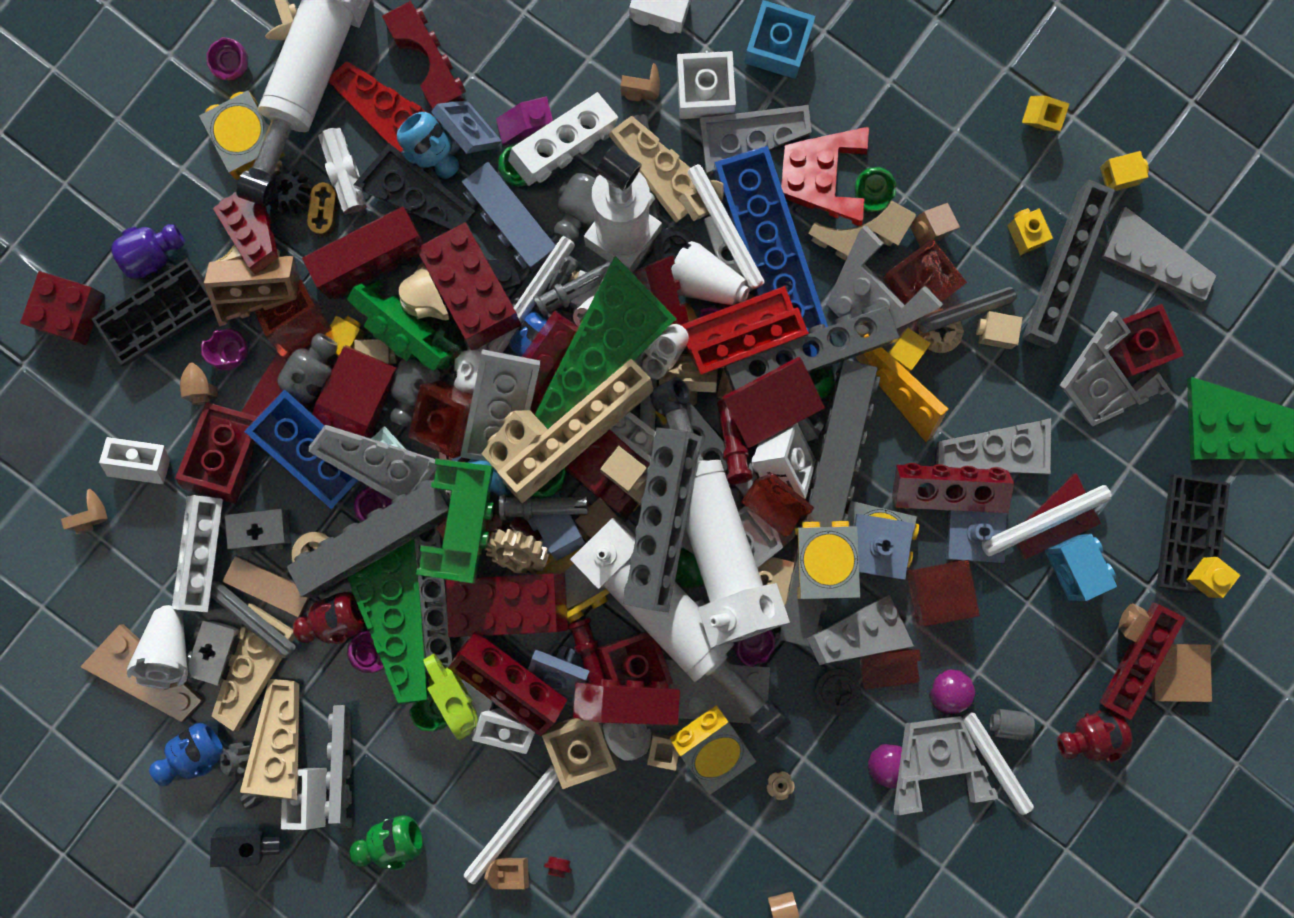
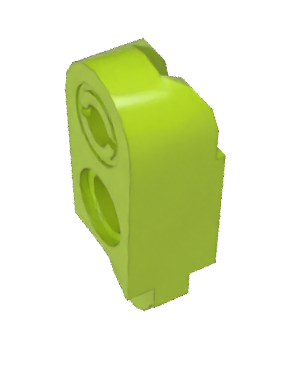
M433 653L423 660L431 676L428 679L430 687L427 689L454 736L458 740H462L473 733L478 723V714L472 704L474 700L462 679L448 668L445 669L442 662Z

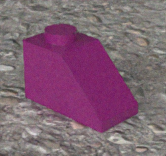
M547 96L521 102L496 118L502 145L521 142L553 121Z

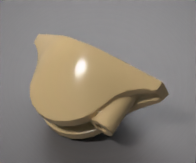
M422 263L418 266L416 272L405 279L399 287L401 307L408 314L416 316L417 319L430 316L441 320H449L443 301L427 268Z

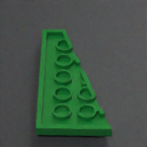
M614 256L534 414L547 429L630 359L634 361L676 320L666 307L616 256Z
M1194 377L1187 378L1190 460H1294V409Z
M414 539L348 577L353 595L399 704L429 701L427 669L423 661L426 658L418 575H416L417 562Z

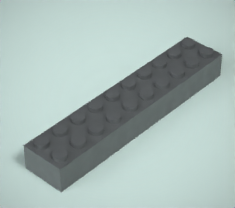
M844 359L836 368L834 389L830 393L824 418L826 422L821 431L815 456L816 462L799 528H802V522H820V527H832V521H847L848 514L844 513L847 502L851 503L854 494V486L850 484L853 475H857L860 468L861 458H857L860 447H864L867 431L863 430L866 420H870L874 406L873 403L869 402L872 393H876L880 381V376L876 375L877 367ZM797 535L791 562H794V569L791 574L789 592L784 606L790 623L775 628L774 637L811 647L807 638L822 631V626L818 625L820 614L826 613L829 598H797V587H800Z

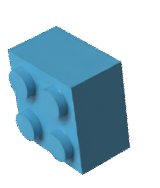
M763 0L746 51L744 63L796 79L815 16Z
M1092 534L1076 535L1045 550L1068 600L1087 601L1117 587L1114 581L1116 574L1111 565L1106 564L1101 554L1103 553V547L1100 541L1093 537Z

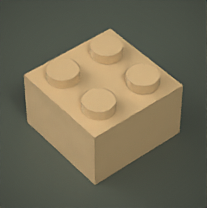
M570 718L553 724L542 735L562 789L617 770L619 758L611 751L605 740L603 723Z

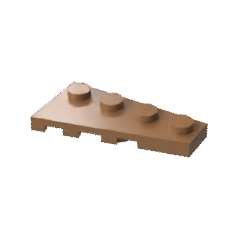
M120 624L81 665V668L181 722L186 721L204 701L186 682L181 686H178V682L170 683L169 688L159 689L137 684V678L133 675L129 678L127 676V668L140 639L124 624Z

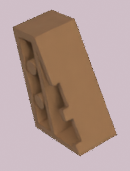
M294 256L278 257V259L257 274L251 271L244 259L209 262L204 286L220 327L226 325L230 319L239 316L241 318L248 317L255 310L261 308L268 310L296 300L300 275Z

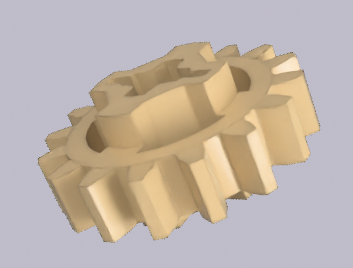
M500 529L497 530V533L492 532L487 549H485L487 550L486 555L493 557V562H497L501 567H507L515 573L526 574L527 571L533 574L537 570L543 571L549 556L547 553L548 549L541 547V541H536L533 536L527 537L521 531L510 529L507 530V533Z

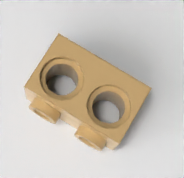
M530 410L509 413L505 417L504 425L498 433L492 435L487 441L488 446L482 452V455L497 472L548 430Z

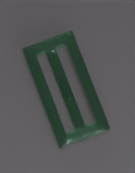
M446 305L445 308H446V310H447V312H448V318H449L450 315H452V314L450 313V311H449V309H448V307H447V305ZM451 316L444 338L448 320L439 319L432 345L437 347L440 344L442 346L441 351L445 353L451 351V357L456 359L461 354L465 338L460 329H458L455 343L451 342L456 330V322L453 316Z

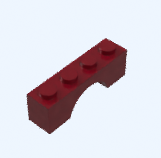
M409 1L382 15L399 50H417L429 59V73L420 87L432 110L440 103L465 101L462 94L466 93V90L460 78L454 79L450 71L453 69V66L447 55H440L437 48L441 45L434 31L428 33L424 26L428 21L421 8L415 9L412 2Z

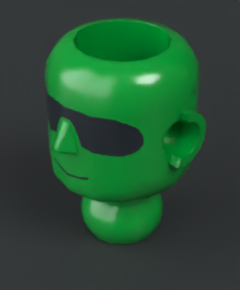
M405 815L389 820L385 819V821L372 826L366 834V840L360 839L351 845L350 857L353 864L358 867H366L373 861L378 867L384 869L400 870L404 868L405 863L415 860L421 854L423 837L420 827L412 817Z

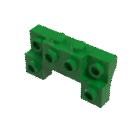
M377 281L368 286L359 284L353 287L347 301L355 306L358 312L368 317L364 327L376 339L385 343L398 357L403 358L406 362L416 357L420 360L421 364L432 371L438 368L443 371L454 364L455 356L463 351L461 347H457L451 352L443 348L441 344L446 338L443 333L432 339L436 331L421 318L417 319L416 316L405 312L397 295L386 300L378 293L383 286L382 282Z
M435 458V465L437 467L431 488L452 491L443 547L435 548L421 545L420 551H422L420 568L417 569L416 575L475 583L479 556L482 554V549H487L489 542V532H486L485 529L487 520H492L494 503L490 502L491 497H489L494 467Z

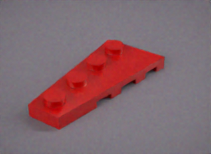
M348 61L339 67L330 76L328 81L388 144L390 143L400 152L403 149L397 141L399 127L413 114L427 112L413 101L410 102L392 88L384 86L374 77Z

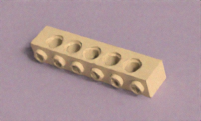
M630 359L498 471L505 486L523 504L653 392L651 378Z

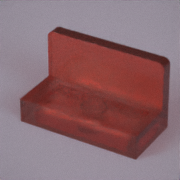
M774 473L755 479L742 500L743 504L783 537L791 534L800 517L812 513L814 509L810 503Z
M920 649L896 650L859 658L862 682L865 689L917 683L920 681L917 661H921Z

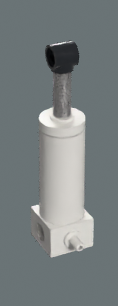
M301 0L258 107L259 112L271 120L254 166L249 171H244L239 178L236 189L237 197L265 207L271 202L275 190L273 173L290 130L298 132L309 131L351 25L360 28L370 0Z
M614 145L605 154L596 171L599 176L592 187L595 221L584 235L586 247L605 260L610 261V263L614 256H616L632 272L649 251L656 237L661 233L662 222L649 214V207L655 200V196L649 192L647 181L639 172L642 164Z
M676 377L654 388L650 394L651 403L657 412L667 418L670 429L693 433L686 411L688 409L686 404L690 401V391L686 383ZM699 450L685 527L710 600L709 604L699 607L698 610L712 648L745 640L790 623L777 583L764 586L762 584L721 460L703 461Z
M620 517L612 518L570 560L598 589L605 587L685 673L687 672V675L694 682L699 680L704 674L706 676L710 674L714 676L713 678L724 687L727 693L747 711L751 720L750 724L757 733L768 743H771L791 724V721L775 703L768 700L764 701L751 688L748 682L737 673L734 667L726 661L728 657L726 653L733 647L734 643L711 648L698 610L699 606L676 582H674L669 613L623 604L624 588L628 581L630 557L633 553L636 535Z

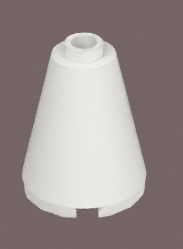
M691 241L688 243L691 245L689 249H681L675 259V264L671 268L674 281H680L681 289L677 291L679 296L731 306L746 301L750 288L747 287L746 279L699 243Z
M162 606L153 612L129 662L127 676L131 678V675L136 677L137 684L150 688L166 689L170 687V683L178 682V686H181L187 681L188 667L183 614L177 609H173L172 606Z

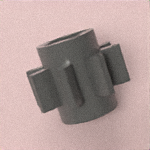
M243 742L229 744V749L224 750V753L221 754L220 768L227 777L233 776L234 780L244 778L251 751L250 746H243Z

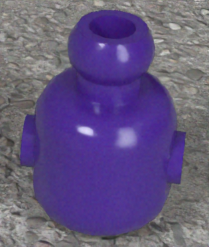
M174 224L164 226L159 233L148 227H132L124 230L122 236L113 242L111 251L118 267L125 276L130 279H144L145 276L153 272L158 273V270L168 263L169 256L167 251L181 249L185 244V240L178 227Z

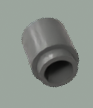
M997 709L995 714H991L990 730L994 731L995 737L1021 741L1033 737L1035 728L1034 717L1027 715L1026 712Z

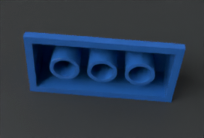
M284 389L244 432L332 509L358 480L309 452V446L325 425Z

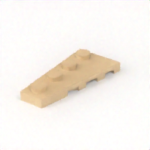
M633 116L629 117L608 135L620 150L642 164L639 172L646 179L650 190L677 223L688 214L679 197L684 192L695 188L688 175L690 167L679 159V155L672 149L668 150L659 142V138Z
M248 604L252 610L290 642L294 640L293 629L256 605ZM245 625L240 628L238 634L240 640L235 655H231L228 665L231 667L227 679L222 683L212 713L213 718L232 731H239L283 658Z
M269 679L240 790L243 794L297 801L299 684L295 681Z

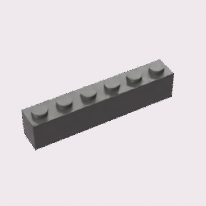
M1088 180L1078 189L1022 336L1023 340L1046 349L1057 344L1115 189Z
M425 480L415 487L416 490L408 495L402 494L391 501L392 504L385 509L380 508L370 512L367 515L368 519L363 522L348 525L342 530L343 533L336 538L330 537L321 541L318 544L319 548L314 551H307L294 558L295 562L288 565L287 568L301 597L314 598L447 520L450 498L446 490L431 488V483L434 480Z

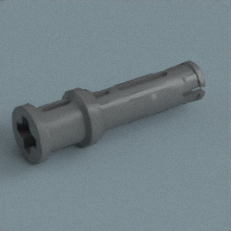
M610 261L563 286L556 284L554 289L541 296H533L543 318H548L549 313L562 306L567 308L571 304V300L599 286L611 264Z
M500 495V519L524 517L525 520H530L534 515H588V497L533 498L531 496L522 504L516 497Z

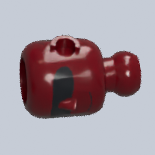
M342 592L313 603L309 608L308 617L296 619L293 624V632L296 639L302 643H309L317 637L324 643L341 644L346 642L347 638L360 633L365 626V621L354 595L350 592Z
M1100 710L1092 715L1086 713L1085 717L1076 723L1075 733L1063 732L1057 737V746L1064 758L1074 759L1080 753H1083L1091 761L1106 760V763L1120 760L1122 755L1131 749L1133 743L1131 729L1125 717L1113 710L1103 712Z

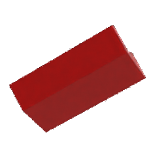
M785 286L680 325L686 329L689 335L686 348L700 375L809 334L799 308H793Z

